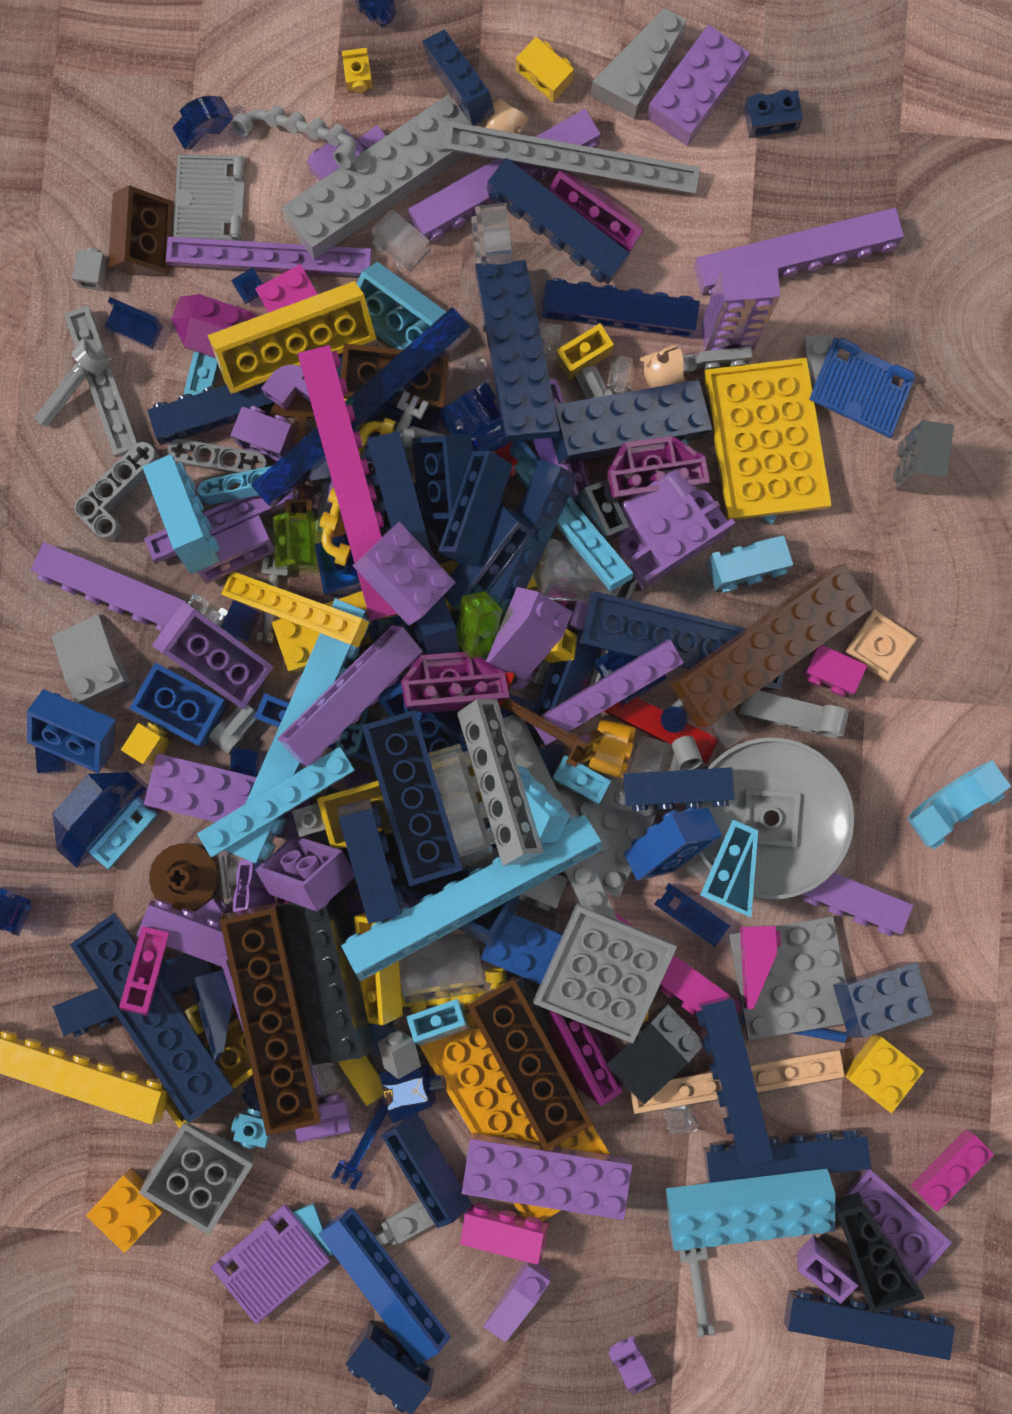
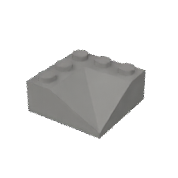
M184 1122L144 1180L139 1194L209 1235L254 1165L255 1155L229 1140Z

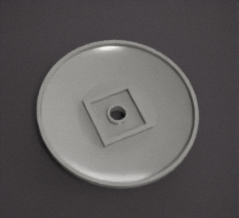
M759 738L746 741L720 755L708 769L733 768L735 800L729 801V806L713 807V802H702V807L696 808L708 807L723 835L699 853L709 870L711 871L731 822L734 819L758 830L753 897L763 899L790 898L806 893L826 881L846 856L854 829V810L851 795L845 781L835 766L811 747L783 738ZM769 810H774L779 814V822L774 826L767 825L763 819L764 814Z

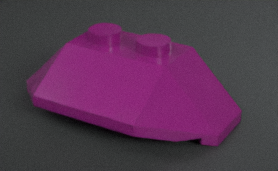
M560 170L548 189L627 252H631L644 231L643 227L627 209L584 180Z
M196 294L180 296L171 320L184 348L216 359L208 335L256 318L257 316L248 310Z
M674 436L625 442L622 444L608 470L612 497L627 499L633 495L659 490V485H648L654 481L660 482L665 477V474L677 468H681L679 469V474L682 477L687 478L688 475L691 477L692 480H687L691 485L698 486L709 483L706 458Z
M471 651L420 655L401 681L405 707L420 713L462 710L477 699H497L499 702L509 698L505 672L495 668L492 664L486 662L485 659Z
M550 1010L549 1038L573 1085L600 1106L605 1105L621 1094V1081L606 1066L619 1051L613 1037L608 1033Z

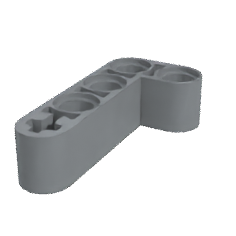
M146 442L135 444L75 503L76 514L95 534L105 541L114 542L122 535V526L110 512L146 478L142 466L160 459L158 452ZM144 453L149 456L147 460L142 457ZM136 462L140 467L137 468L133 463ZM127 469H132L130 478L122 479L123 472ZM113 487L112 495L105 498L103 495L105 489ZM89 505H94V512L86 516L85 509ZM112 523V530L107 534H103L104 525Z
M757 691L743 701L739 710V715L832 738L844 736L849 710L843 707L833 705L820 706Z

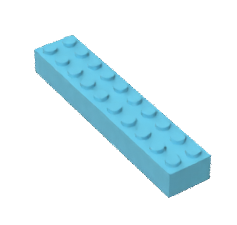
M335 598L332 608L369 622L370 618L366 611ZM369 623L364 638L368 636L372 623ZM319 634L246 803L306 767V765L299 763L277 738L349 668L351 661L355 662L358 659L361 647L357 648ZM285 814L225 851L253 863H263L275 850L276 845L273 844L276 834L280 835L286 825L287 820L283 819Z

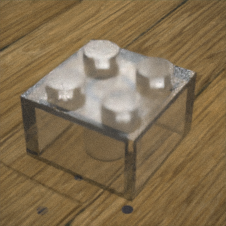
M507 204L475 206L476 216H471L476 264L481 263L482 266L488 263L494 265L510 264L512 262V246Z

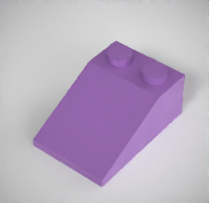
M517 587L486 662L505 672H515V677L525 681L563 637L573 612L540 592Z

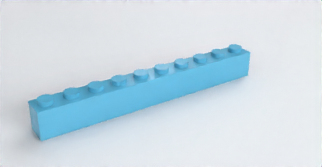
M586 815L569 818L557 842L541 843L544 853L528 862L502 866L499 856L488 867L484 869L477 868L470 872L464 880L460 882L453 881L447 884L444 890L438 894H429L412 908L405 907L401 909V915L393 917L388 921L381 920L373 924L371 930L362 935L358 933L349 937L346 943L341 946L358 979L362 981L601 851V840Z

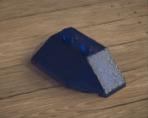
M129 772L87 774L52 813L57 851L78 868L88 857L89 851L130 804L146 792L147 788Z

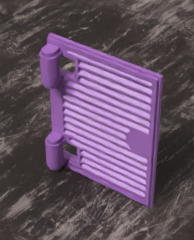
M284 1204L210 1268L257 1325L331 1262V1259L289 1207ZM282 1219H285L289 1226L282 1232H279L275 1225ZM235 1261L239 1268L230 1275L225 1268Z

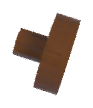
M179 843L169 846L156 856L149 872V884L156 900H165L172 904L171 908L182 911V909L193 911L200 909L216 896L221 884V869L216 857H211L205 847L194 843ZM179 875H185V880L179 881Z

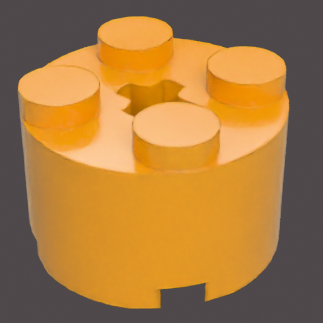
M600 719L597 730L605 735L603 739L594 743L593 751L596 754L590 759L588 768L594 772L624 779L623 774L626 773L628 764L624 762H627L630 758L633 743L630 742H633L636 727Z

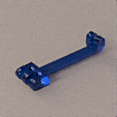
M381 1099L374 1109V1117L349 1162L346 1163L340 1160L331 1178L336 1180L340 1171L345 1173L340 1182L343 1185L346 1184L349 1177L354 1178L350 1184V1189L355 1190L363 1175V1172L357 1169L382 1122L392 1112V1110H388L387 1105L384 1104L385 1101Z

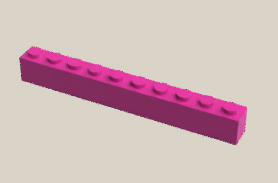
M330 345L300 352L298 357L355 563L381 538L379 528L384 527L380 511L375 512L372 502L376 501L377 498L373 485L368 486L365 475L370 474L366 458L360 459L358 448L363 447L359 431L353 433L351 422L356 421L352 405L346 406L343 395L348 394L344 378H338L336 368L341 367L337 350L331 351ZM357 571L370 621L397 614Z

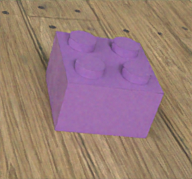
M251 406L250 409L241 407L230 435L237 445L244 450L259 452L266 458L282 464H288L295 447V430L289 424L290 420L279 415H275L272 418L265 415L266 412L255 406Z

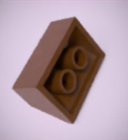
M130 185L113 193L108 268L130 275H169L170 265L166 263L168 237H171L172 200Z

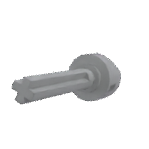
M83 337L71 352L77 363L34 417L40 425L43 424L45 427H48L89 372L101 375L102 371L112 361V356L102 355L95 351L90 345L88 337Z

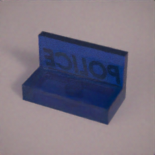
M109 297L108 302L113 309L104 327L113 333L153 350L163 329L157 317Z

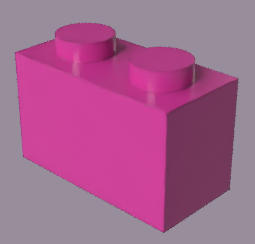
M821 645L812 651L802 675L808 677L807 682L821 687L823 684L832 688L831 693L845 698L846 695L851 696L855 694L867 665Z

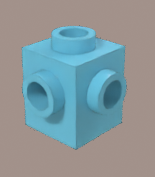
M248 1107V1110L244 1109L233 1120L231 1131L235 1132L233 1140L240 1142V1146L254 1149L256 1146L263 1148L267 1146L271 1135L266 1136L260 1108Z

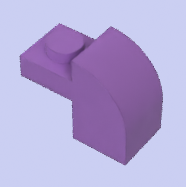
M287 365L277 369L261 388L267 398L285 410L297 394L311 403L302 368L298 365Z
M634 1336L619 1341L609 1348L610 1358L619 1369L624 1383L632 1395L657 1383Z

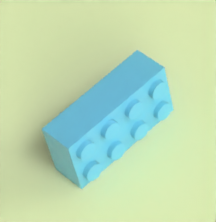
M172 454L142 466L173 550L190 574L220 562L216 553L220 551V547L215 537L211 536V524L206 515H203L202 510H204V506L199 496L195 495L194 490H196V486L191 476H188L183 463H177Z

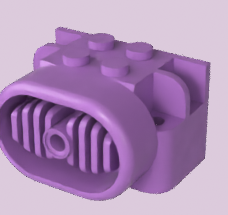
M681 468L665 474V477L660 482L654 481L648 485H659V490L633 495L619 505L630 527L617 537L620 542L618 555L633 572V578L638 582V587L641 591L725 537L735 524L733 519L727 521L719 509V503L717 501L714 502L706 491L698 489L696 485H691L687 481L692 480L689 475L687 478H684L679 474V469Z

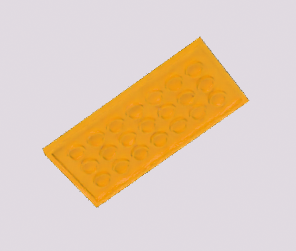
M470 1011L466 1013L470 1029L421 1046L419 1045L438 1078H441L442 1085L471 1133L541 1144ZM593 1125L556 1145L557 1147L611 1155ZM514 1203L522 1217L533 1216L540 1218L542 1222L561 1211Z

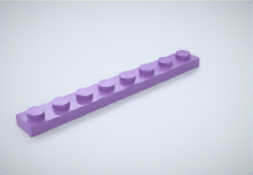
M168 237L166 263L173 266L286 272L301 264L305 273L360 276L363 270L371 266L372 250L368 248L333 246L314 260L305 247L300 244Z

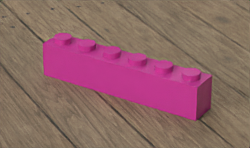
M615 912L619 921L634 926ZM675 955L671 959L660 983L662 986L659 989L671 999L674 996L680 998L683 1001L681 1006L693 1015L696 1011L700 1010L699 1003L730 996ZM733 998L738 1013L743 1004Z

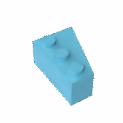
M784 535L755 542L754 545L744 548L741 546L732 549L733 551L720 554V551L712 553L706 562L715 592L722 590L723 593L737 590V585L747 582L748 586L763 582L762 577L772 575L773 578L788 574L787 570L793 566Z
M734 819L732 820L700 894L748 917L752 915L758 841L757 829Z

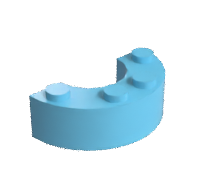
M993 760L988 761L960 776L929 797L910 813L907 820L925 846L935 849L946 841L944 837L954 830L953 825L957 821L961 823L974 815L973 810L988 802L991 804L997 803L1005 797L1003 792L1010 788L1011 785Z

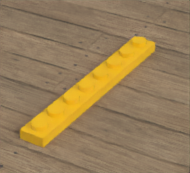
M236 572L230 573L221 595L357 648L370 623L360 617Z

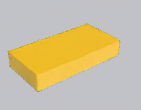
M367 1055L358 1059L338 1061L366 1106L384 1095L382 1084H385Z

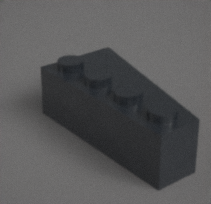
M857 1192L835 1199V1208L871 1314L925 1299L919 1283L860 1193Z

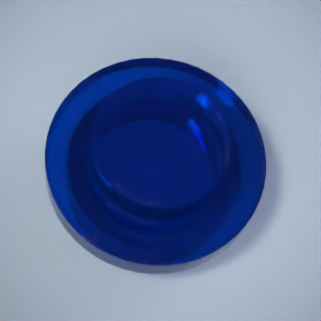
M671 706L662 712L660 722L666 731L677 733L685 728L687 715L683 709Z

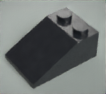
M667 1004L657 1009L648 1018V1022H645L640 1027L634 1043L627 1041L606 1066L644 1105L691 1061L704 1046V1043Z

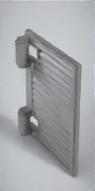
M178 154L173 237L242 241L241 225H243L245 177L243 174L244 166L246 167V156ZM228 166H234L233 176H228ZM225 225H231L230 235H225Z

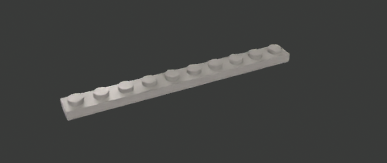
M451 121L448 122L444 150L503 161L505 158H508L514 163L692 195L696 194L700 167Z
M514 714L504 718L503 721L517 766L528 769L530 774L540 784L544 785L546 791L554 799L558 800L566 810L525 721ZM589 857L564 870L580 905L617 919Z

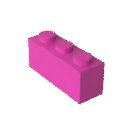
M965 1129L910 1186L929 1206L938 1212L994 1154L976 1135Z
M477 1203L473 1204L465 1213L460 1245L538 1265L544 1255L549 1223L542 1222L537 1217L530 1216L526 1218L518 1216L510 1210L499 1211L491 1209L486 1204Z

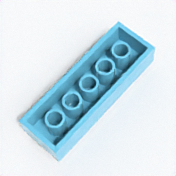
M828 1169L666 1188L668 1223L674 1251L835 1231V1191Z

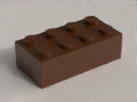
M344 343L341 378L345 379L348 394L343 396L345 399L355 403L397 407L404 391L410 393L407 404L410 405L412 398L417 396L419 401L415 408L419 409L421 403L425 400L429 402L426 410L445 412L450 364L449 354Z

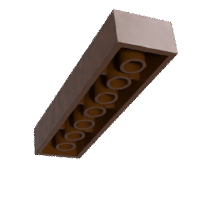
M845 564L831 567L669 684L697 727H709L873 607Z
M277 903L222 914L219 921L266 1136L321 1124L322 1113Z

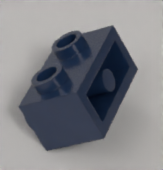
M783 89L775 94L768 95L757 93L747 98L744 107L749 138L798 131L803 120L798 90L790 91Z

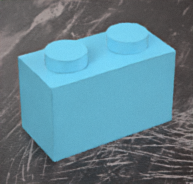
M458 999L407 1016L413 1041L420 1046L471 1028L463 1002Z

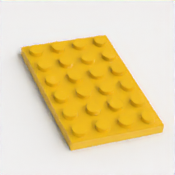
M807 358L705 370L704 379L727 521L731 519L740 520L829 509L832 504L815 404L809 400L812 386Z

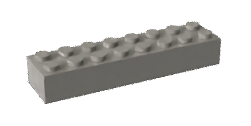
M449 94L356 156V161L350 168H338L281 207L284 221L314 260L469 155L444 150L449 121L472 125Z

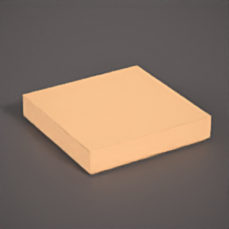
M874 609L843 653L867 665L866 668L888 682L918 638Z

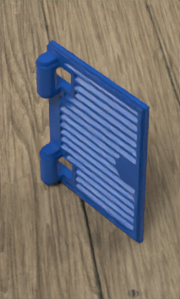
M834 337L809 400L891 439L916 376L913 371L898 364L892 365L861 350L859 345L845 338ZM839 349L850 353L847 361L836 357ZM894 375L904 379L901 388L891 383Z

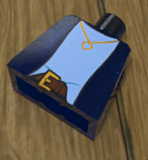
M421 1065V1067L400 1079L396 1078L386 1069L379 1073L392 1123H396L431 1107L436 1103L435 1093L447 1089L444 1075L440 1074L431 1077L427 1065Z

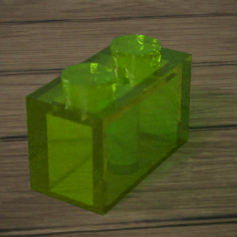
M293 512L274 516L275 568L301 571L316 567L317 553L315 549L316 529L314 516Z
M485 591L462 596L456 628L457 643L470 658L489 654L498 633L502 608Z

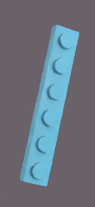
M338 747L320 758L317 762L310 764L200 831L197 835L209 855L214 857L351 774L355 769L342 748Z

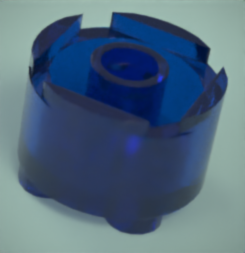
M0 888V930H6L13 935L20 936L33 907L30 905L32 900L11 893L10 897L6 896L8 891Z

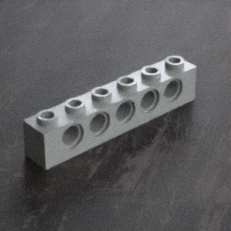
M477 699L457 713L502 866L524 864L544 853L498 701L497 699Z

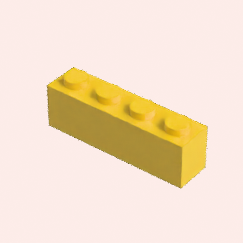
M365 912L354 916L355 934L360 933L362 935L371 930V926L377 922L368 924ZM399 961L362 981L359 980L369 1023L385 1025L403 1016Z

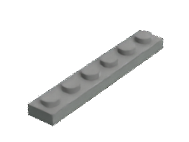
M87 305L65 313L64 317L75 347L86 336L95 351L107 356L89 306ZM109 363L101 375L89 372L86 379L113 454L118 458L125 455L138 443Z

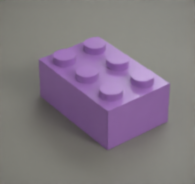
M400 522L386 532L352 565L408 626L423 617L456 583Z
M292 836L255 869L269 894L314 911H319L325 907L329 900L339 891L343 890L355 877L354 871L342 850L297 836Z

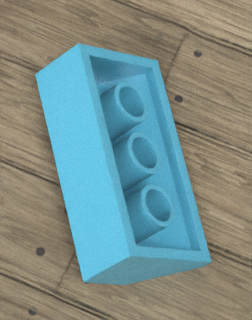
M379 262L363 270L358 279L357 285L365 296L376 336L394 349L441 353L450 341L459 323L456 318Z

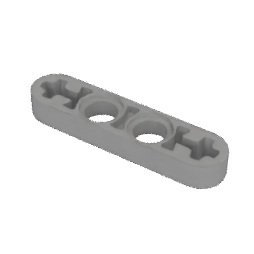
M183 439L173 440L167 448L168 455L172 454L177 463L182 462L185 466L233 474L253 470L251 465L243 464L242 456H245L246 462L253 463L255 459H258L262 466H258L256 469L268 467L266 458L261 453ZM180 446H182L186 452L193 453V461H191L192 457L188 454H181L180 458H178L174 451L179 450ZM202 450H210L212 458L206 463L200 462L199 453ZM228 454L237 456V463L232 467L224 465V458Z

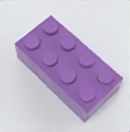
M708 24L650 102L647 119L688 147L745 70L750 52Z
M184 602L152 644L154 648L242 709H244L274 667Z

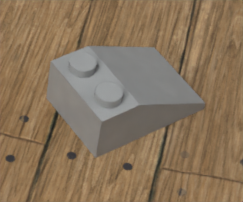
M99 614L51 636L64 679L75 703H81L86 706L131 684Z

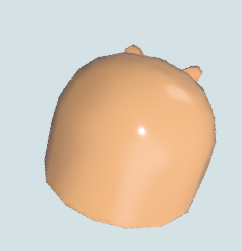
M498 98L493 102L495 114L480 122V127L519 134L529 119L523 112L510 107L504 100Z
M677 344L666 347L661 352H653L640 357V361L644 362L645 379L651 388L686 382L683 376V354L680 348L676 349Z

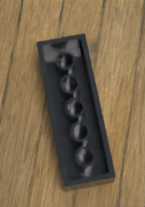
M339 892L319 911L311 910L290 901L277 905L312 1065L362 1058L375 1048L360 982L341 946L346 943L349 934Z

